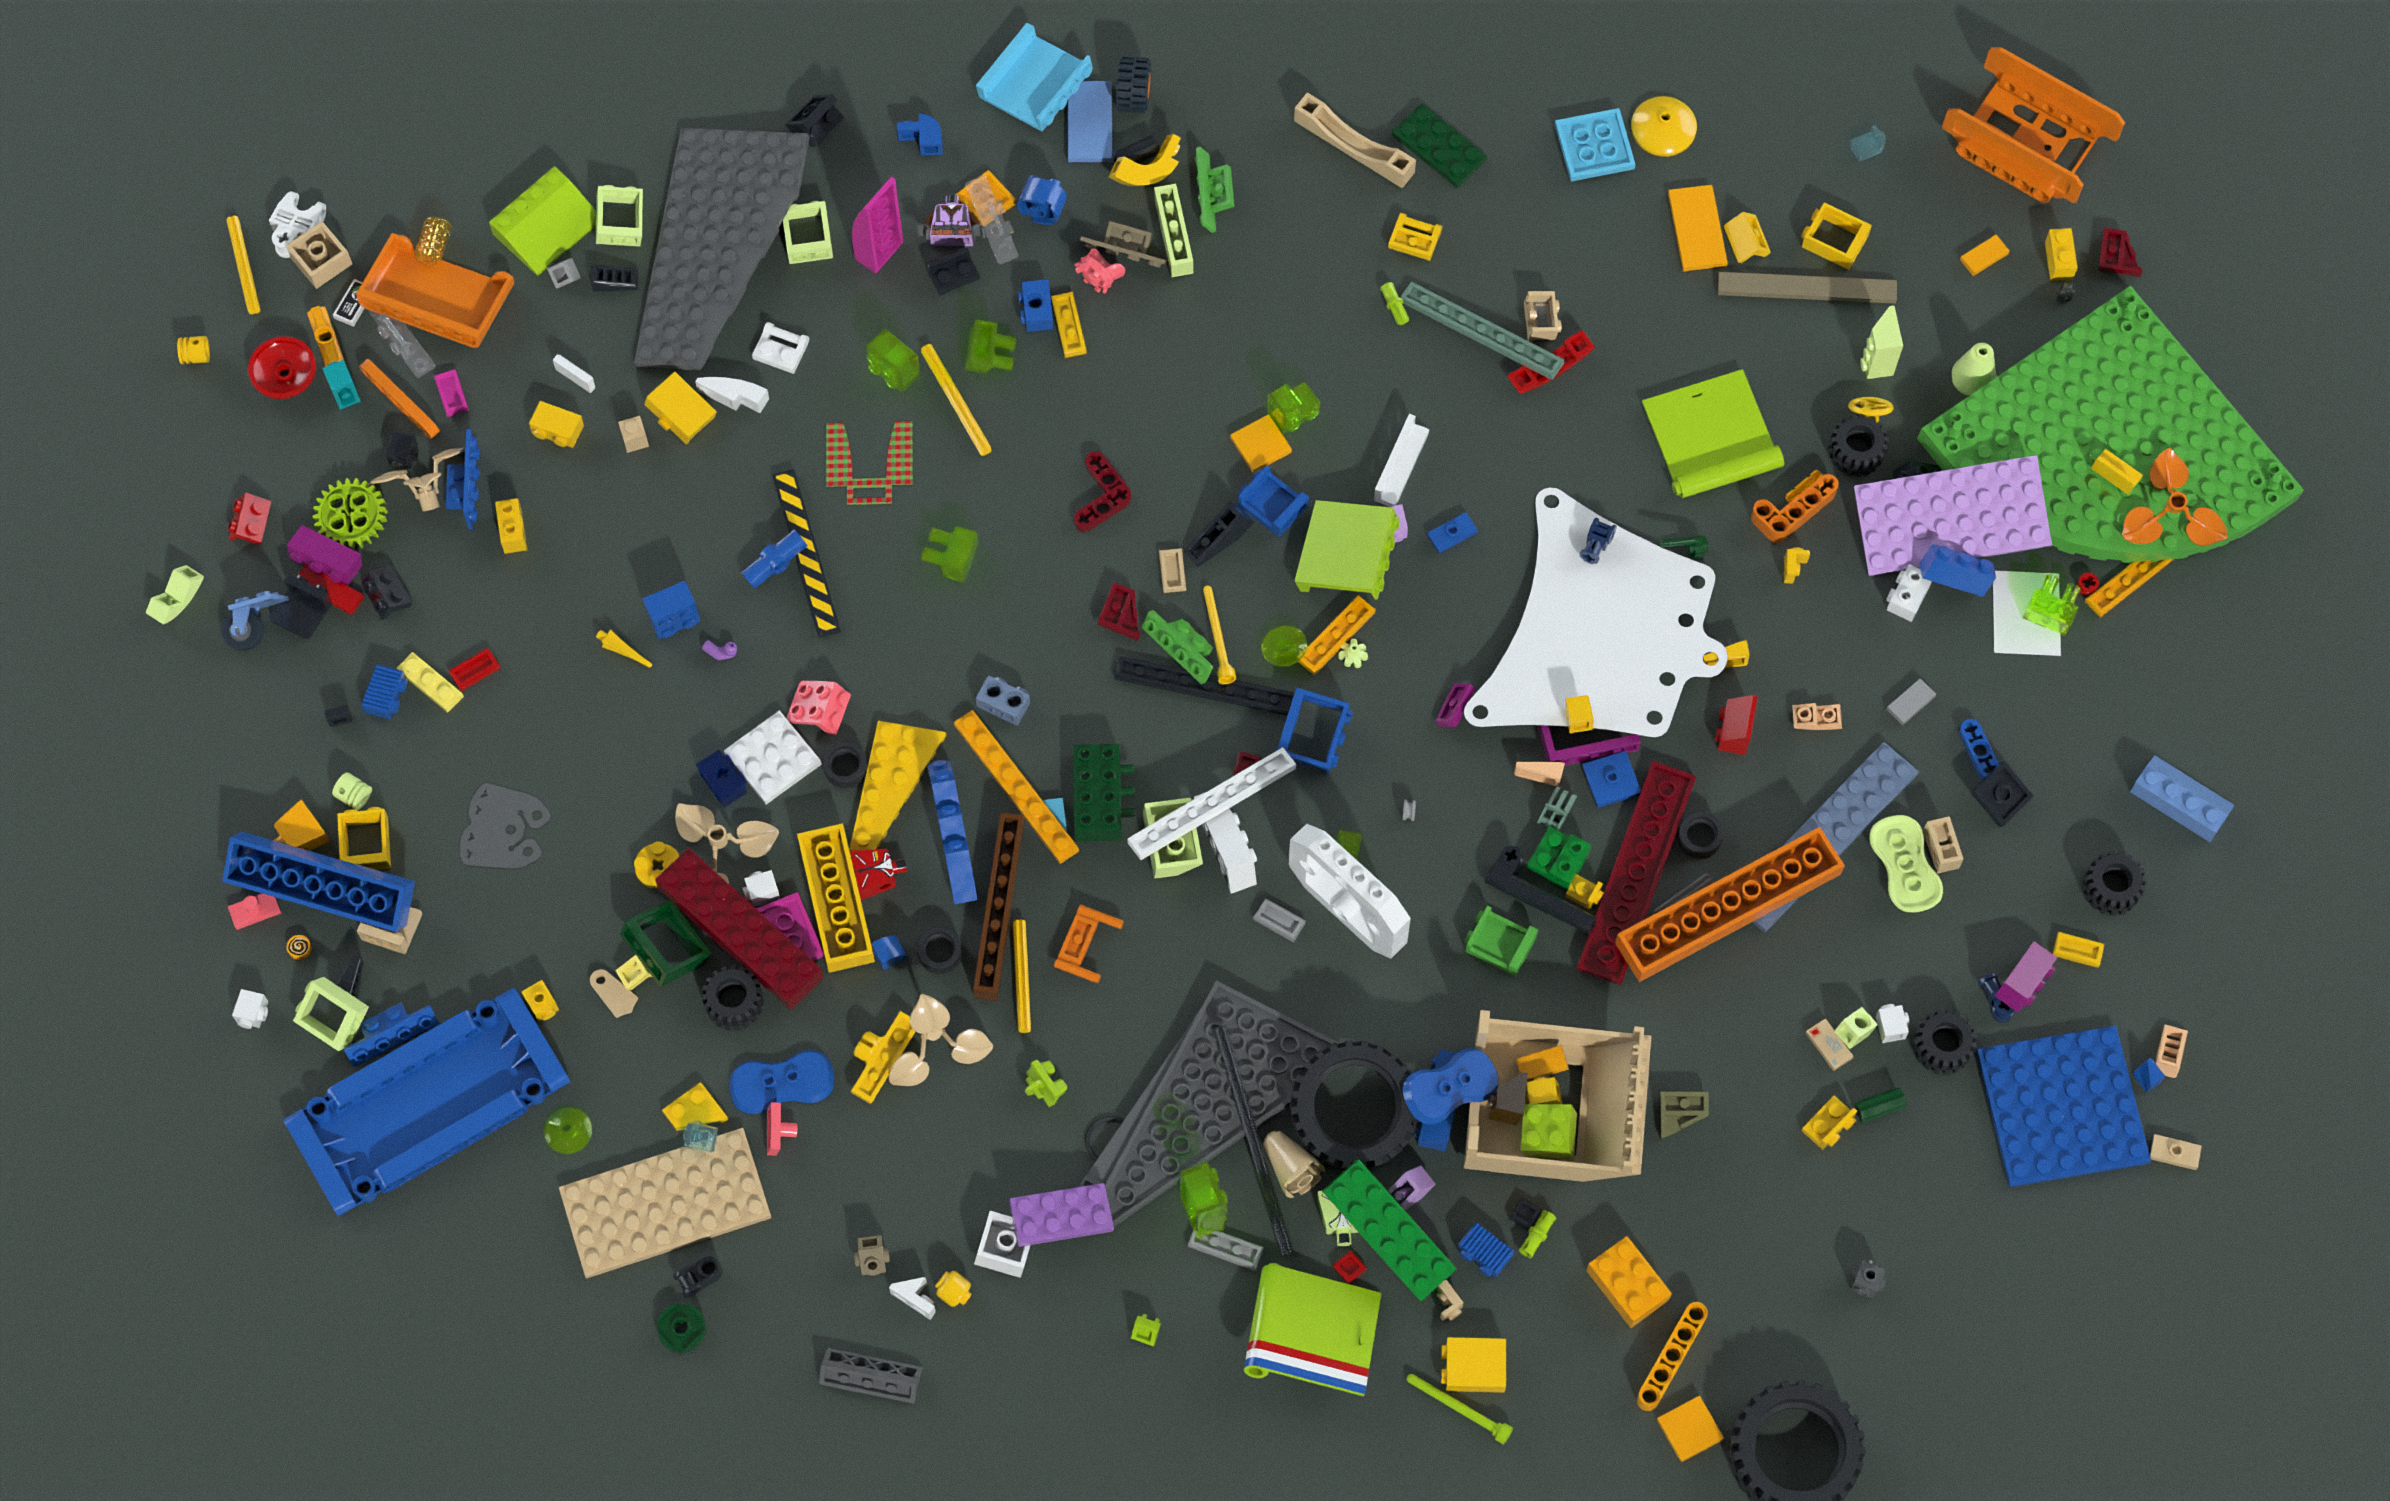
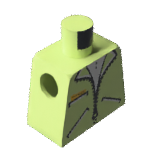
M1318 1191L1317 1201L1326 1234H1336L1338 1246L1351 1245V1233H1357L1358 1231L1322 1191Z

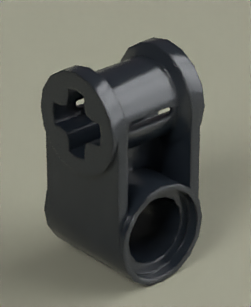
M706 1256L690 1266L682 1268L673 1277L676 1281H679L683 1288L684 1297L689 1298L718 1281L722 1276V1268L714 1257ZM708 1265H715L716 1268L713 1273H704Z

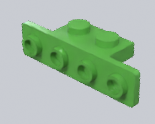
M1200 146L1196 148L1195 163L1198 167L1196 180L1200 189L1198 201L1202 212L1200 222L1203 227L1214 233L1216 232L1215 213L1234 207L1231 167L1226 164L1211 169L1210 155Z
M1154 610L1149 611L1142 629L1200 684L1206 683L1213 666L1203 656L1210 655L1213 647L1183 619L1167 623Z

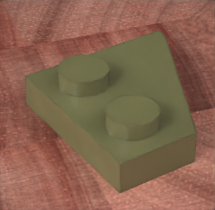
M1660 1092L1661 1139L1709 1116L1708 1092Z

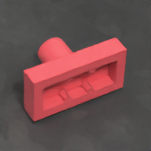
M263 893L257 896H248L244 901L228 906L236 930L281 914L276 897Z
M771 1102L767 1109V1155L776 1156L778 1154L781 1137L797 1136V1123L781 1122V1103Z

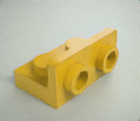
M1833 1096L1801 1131L1822 1150L1827 1145L1832 1147L1841 1137L1839 1133L1842 1129L1848 1130L1856 1122L1854 1117L1857 1110L1855 1108L1850 1110L1836 1096Z

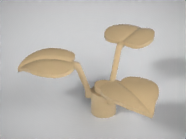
M465 448L448 449L433 456L434 473L409 479L406 475L408 473L407 470L390 471L373 479L369 483V487L375 483L387 482L396 478L404 479L405 482L403 484L409 485L415 494V498L419 499L422 511L440 507L437 493H439L438 477L441 476V473H438V464L446 458L465 452Z
M681 803L677 805L675 819L680 836L691 843L699 842L703 835L708 837L709 843L713 847V870L717 872V851L724 848L728 840L736 844L740 843V849L743 854L756 858L765 855L779 835V830L768 823L748 821L737 828L739 839H736L731 833L727 834L723 826L715 825L714 815L708 808ZM717 873L729 884L728 877L725 874Z
M921 994L910 1015L912 1029L922 1034L920 1056L918 1057L913 1052H907L899 1056L891 1067L889 1081L893 1085L914 1086L922 1083L927 1078L929 1066L927 1062L922 1061L925 1057L927 1039L935 1041L942 1035L951 1046H954L951 1052L952 1058L963 1064L975 1063L985 1058L993 1049V1043L990 1042L983 1032L976 1029H967L957 1036L956 1042H954L947 1035L945 1029H943L950 1021L947 1008L938 1000Z

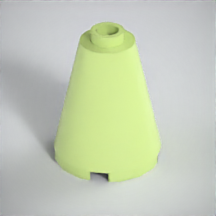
M1986 343L1975 344L1956 361L1952 368L1953 385L1958 391L1967 396H1970L1997 377L1994 352L1992 347Z

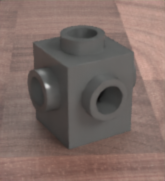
M1862 1261L1859 1267L1855 1266L1850 1277L1853 1280L1851 1290L1856 1291L1857 1294L1863 1297L1874 1298L1877 1291L1882 1292L1887 1278L1883 1276L1886 1269L1881 1268V1265L1875 1261Z

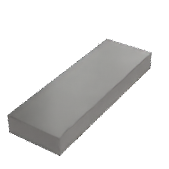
M1198 1223L1195 1224L1188 1242V1247L1253 1271H1256L1264 1250L1262 1246Z

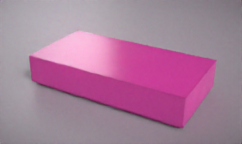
M456 369L434 375L447 417L469 411Z

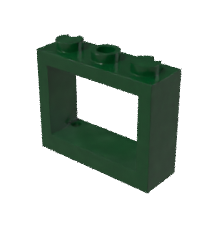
M671 900L625 921L620 932L622 938L660 987L704 966L711 954L706 943L700 939L694 927L687 922L681 910H678ZM662 920L691 956V958L673 967H670L643 932L644 929Z

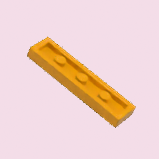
M1358 595L1297 658V662L1315 675L1375 614L1376 609Z

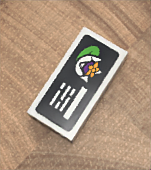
M356 279L353 280L333 314L334 319L350 326H355L365 309L358 303L356 296L363 282Z

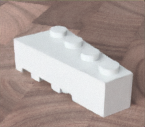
M1202 793V794H1200V795H1197V796H1194V799L1198 798L1199 796L1203 795L1204 793ZM1229 808L1203 823L1202 826L1206 835H1211L1209 836L1212 850L1214 855L1218 857L1223 876L1227 875L1228 888L1232 894L1257 884L1254 866L1257 858L1253 848L1249 849L1247 846L1249 842L1245 831H1240L1238 827L1240 821L1236 812L1232 813Z

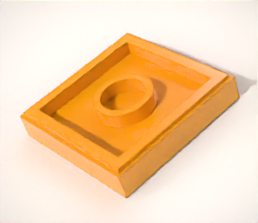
M989 170L955 194L959 197V204H966L968 211L973 212L984 227L1017 204L1014 196Z
M1269 414L1230 435V439L1252 473L1292 453L1291 447Z
M1700 1396L1657 1418L1658 1424L1681 1463L1724 1440L1721 1431Z

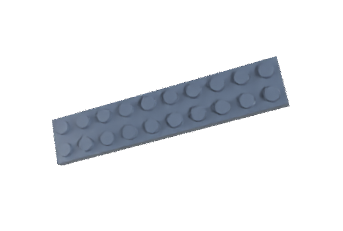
M1883 742L1784 845L1821 827L1840 856L1918 775L1919 771ZM1798 898L1752 923L1766 933Z

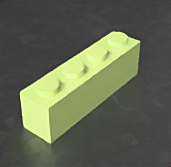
M1176 184L1154 187V201L1171 277L1193 274V257Z

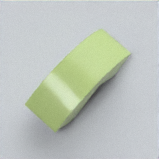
M187 565L174 569L165 593L151 598L146 614L163 625L170 622L192 600L204 576Z

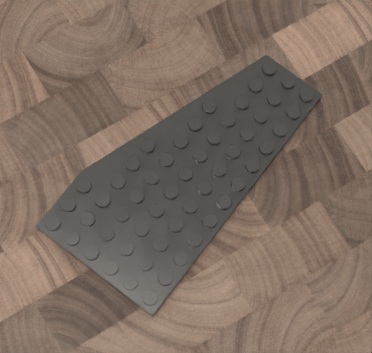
M681 128L634 361L636 367L701 371L714 348L713 344L729 316H732L747 289L748 281L761 258L764 259L779 232L778 228L793 201H796L799 196L810 139L808 133Z

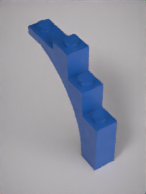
M938 760L927 766L954 904L975 901L978 899L954 773L950 761Z

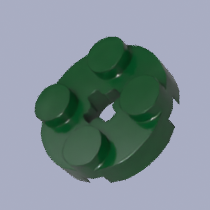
M673 1304L667 1307L658 1318L657 1334L659 1340L668 1350L678 1354H684L698 1347L707 1331L702 1313L690 1304ZM678 1323L681 1325L684 1323L688 1324L685 1333H676V1325Z

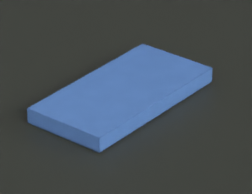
M1083 81L1078 91L1068 99V162H1112V81Z

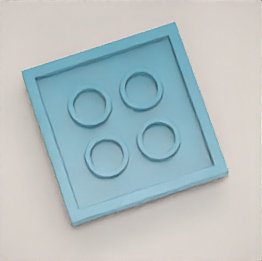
M1619 108L1555 120L1556 131L1571 182L1635 169V161Z

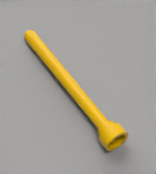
M1207 585L1203 588L1220 665L1217 671V678L1220 684H1230L1236 680L1235 669L1228 663L1212 587Z

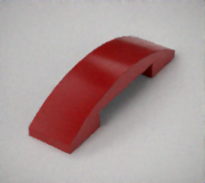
M1583 330L1564 340V345L1551 352L1564 359L1563 366L1554 378L1573 367L1595 349V346ZM1524 365L1507 375V378L1519 395L1551 381V379Z

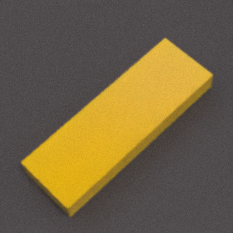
M1073 292L1051 296L1064 357L1068 358L1087 354Z

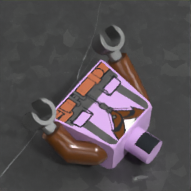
M947 195L946 204L936 205L935 211L930 212L924 222L918 225L916 229V238L925 236L926 240H929L930 234L931 246H973V240L976 236H983L985 238L984 226L973 212L968 211L966 204H959V197L957 195Z

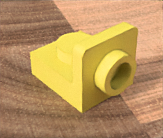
M636 955L616 970L627 990H633L645 979L652 977Z

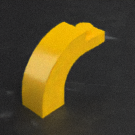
M1175 134L1167 135L1156 158L1148 165L1137 164L1125 156L1118 157L1109 178L1127 186H1145L1165 179L1179 163L1171 157L1177 154L1180 148L1178 143L1181 138Z

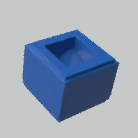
M2151 1058L2145 1061L2133 1073V1076L2146 1093L2158 1086L2165 1078L2163 1072Z

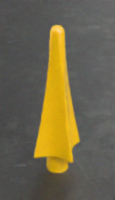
M611 629L608 634L602 630L597 633L596 638L602 641L603 648L629 657L649 668L652 667L651 662L634 651Z

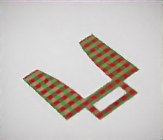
M895 421L888 449L886 478L852 479L851 453L844 424L826 423V487L847 486V505L892 504V485H913V421ZM853 488H885L886 498H853Z

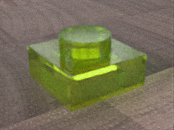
M1339 829L1337 843L1357 859L1362 834Z

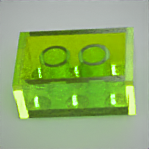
M1208 1162L1182 1170L1180 1175V1198L1197 1239L1211 1235L1212 1232L1224 1230V1223L1227 1220L1225 1212H1228L1226 1206L1228 1199L1225 1191L1219 1190L1217 1184L1219 1177L1216 1169H1211Z

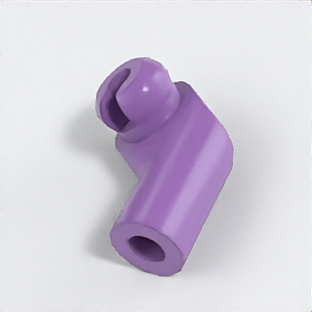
M708 640L704 643L702 650L716 660L733 658L736 655L737 646L733 642H728L725 646L718 647Z

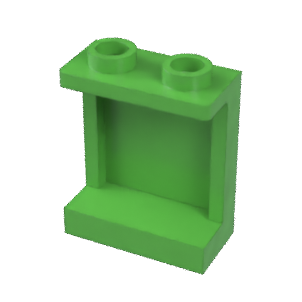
M1487 905L1485 911L1480 910L1474 923L1477 924L1475 930H1469L1464 940V943L1467 944L1465 952L1516 977L1537 938L1538 929L1532 926L1526 929L1491 911L1492 907Z

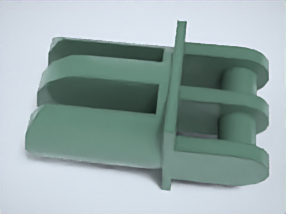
M1556 786L1548 803L1545 804V808L1537 823H1543L1547 825L1546 828L1550 826L1560 831L1577 795L1572 794L1563 811L1562 807L1569 791L1564 790L1556 806H1554L1553 804L1561 789ZM1545 814L1550 815L1551 818L1549 819L1545 817ZM1554 819L1560 820V823L1555 822Z

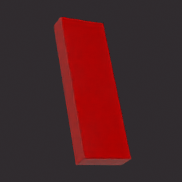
M305 564L298 574L307 579L309 584L324 587L328 591L332 605L351 616L364 599L362 593L341 582L336 583L323 572L315 573L308 564Z

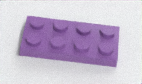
M1104 1183L1015 1197L1009 1200L1019 1247L1113 1232L1114 1230Z

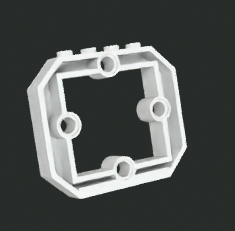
M1306 824L1290 839L1289 866L1304 888L1369 948L1391 959L1407 943L1411 919L1396 896L1325 831Z

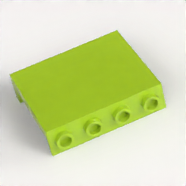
M1316 500L1295 577V583L1301 592H1309L1310 587L1366 592L1371 593L1374 599L1378 600L1379 593L1384 588L1383 578L1385 571L1389 569V554L1395 545V531L1400 526V518L1397 516L1394 508Z

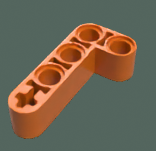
M1830 474L1821 476L1780 511L1768 500H1759L1754 504L1751 521L1770 541L1780 543L1834 499L1839 485L1838 480ZM1811 499L1815 504H1809L1806 500ZM1764 511L1767 515L1761 516L1757 512ZM1790 513H1796L1799 517L1794 518L1790 516ZM1773 527H1780L1783 531H1776Z

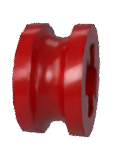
M2084 573L2077 581V590L2082 595L2089 596L2097 590L2099 580L2093 573ZM2087 580L2091 582L2089 588L2084 587Z

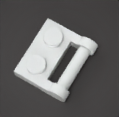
M767 322L752 357L754 360L794 374L809 343V336L803 334L799 336ZM773 335L798 344V346L794 349L772 341L770 337Z

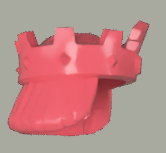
M1091 249L1087 256L1081 257V260L1074 264L1077 267L1075 271L1077 273L1082 272L1083 281L1086 284L1090 283L1095 286L1094 290L1098 293L1103 289V294H1106L1107 289L1111 287L1114 280L1123 277L1125 274L1123 265L1117 263L1111 265L1096 249Z

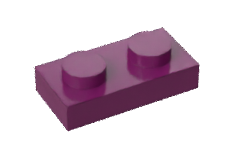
M1454 683L1435 722L1440 727H1457L1464 713L1465 706L1470 701L1475 688L1467 683Z

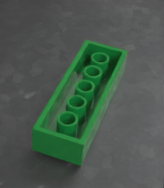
M1356 1159L1322 1190L1325 1196L1420 1301L1425 1299L1457 1269L1359 1159Z

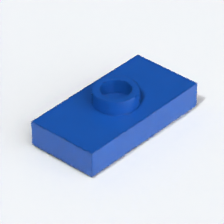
M1465 512L1428 532L1427 537L1438 554L1477 534L1478 529Z

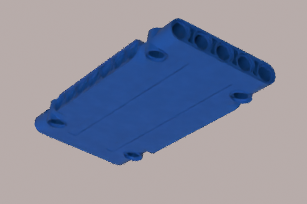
M513 987L491 1001H481L477 1005L476 1010L472 1012L466 1010L338 1082L326 1091L324 1097L312 1098L305 1108H301L289 1115L283 1121L339 1217L363 1202L369 1203L373 1201L377 1194L381 1192L387 1193L503 1127L527 1112L529 1106L541 1104L546 1096L571 1082L517 990ZM487 1010L494 1011L492 1016L488 1018L483 1017L484 1012ZM534 1087L540 1088L536 1095L528 1094L530 1089ZM318 1107H325L323 1113L315 1114V1110ZM370 1185L367 1193H359L362 1186Z

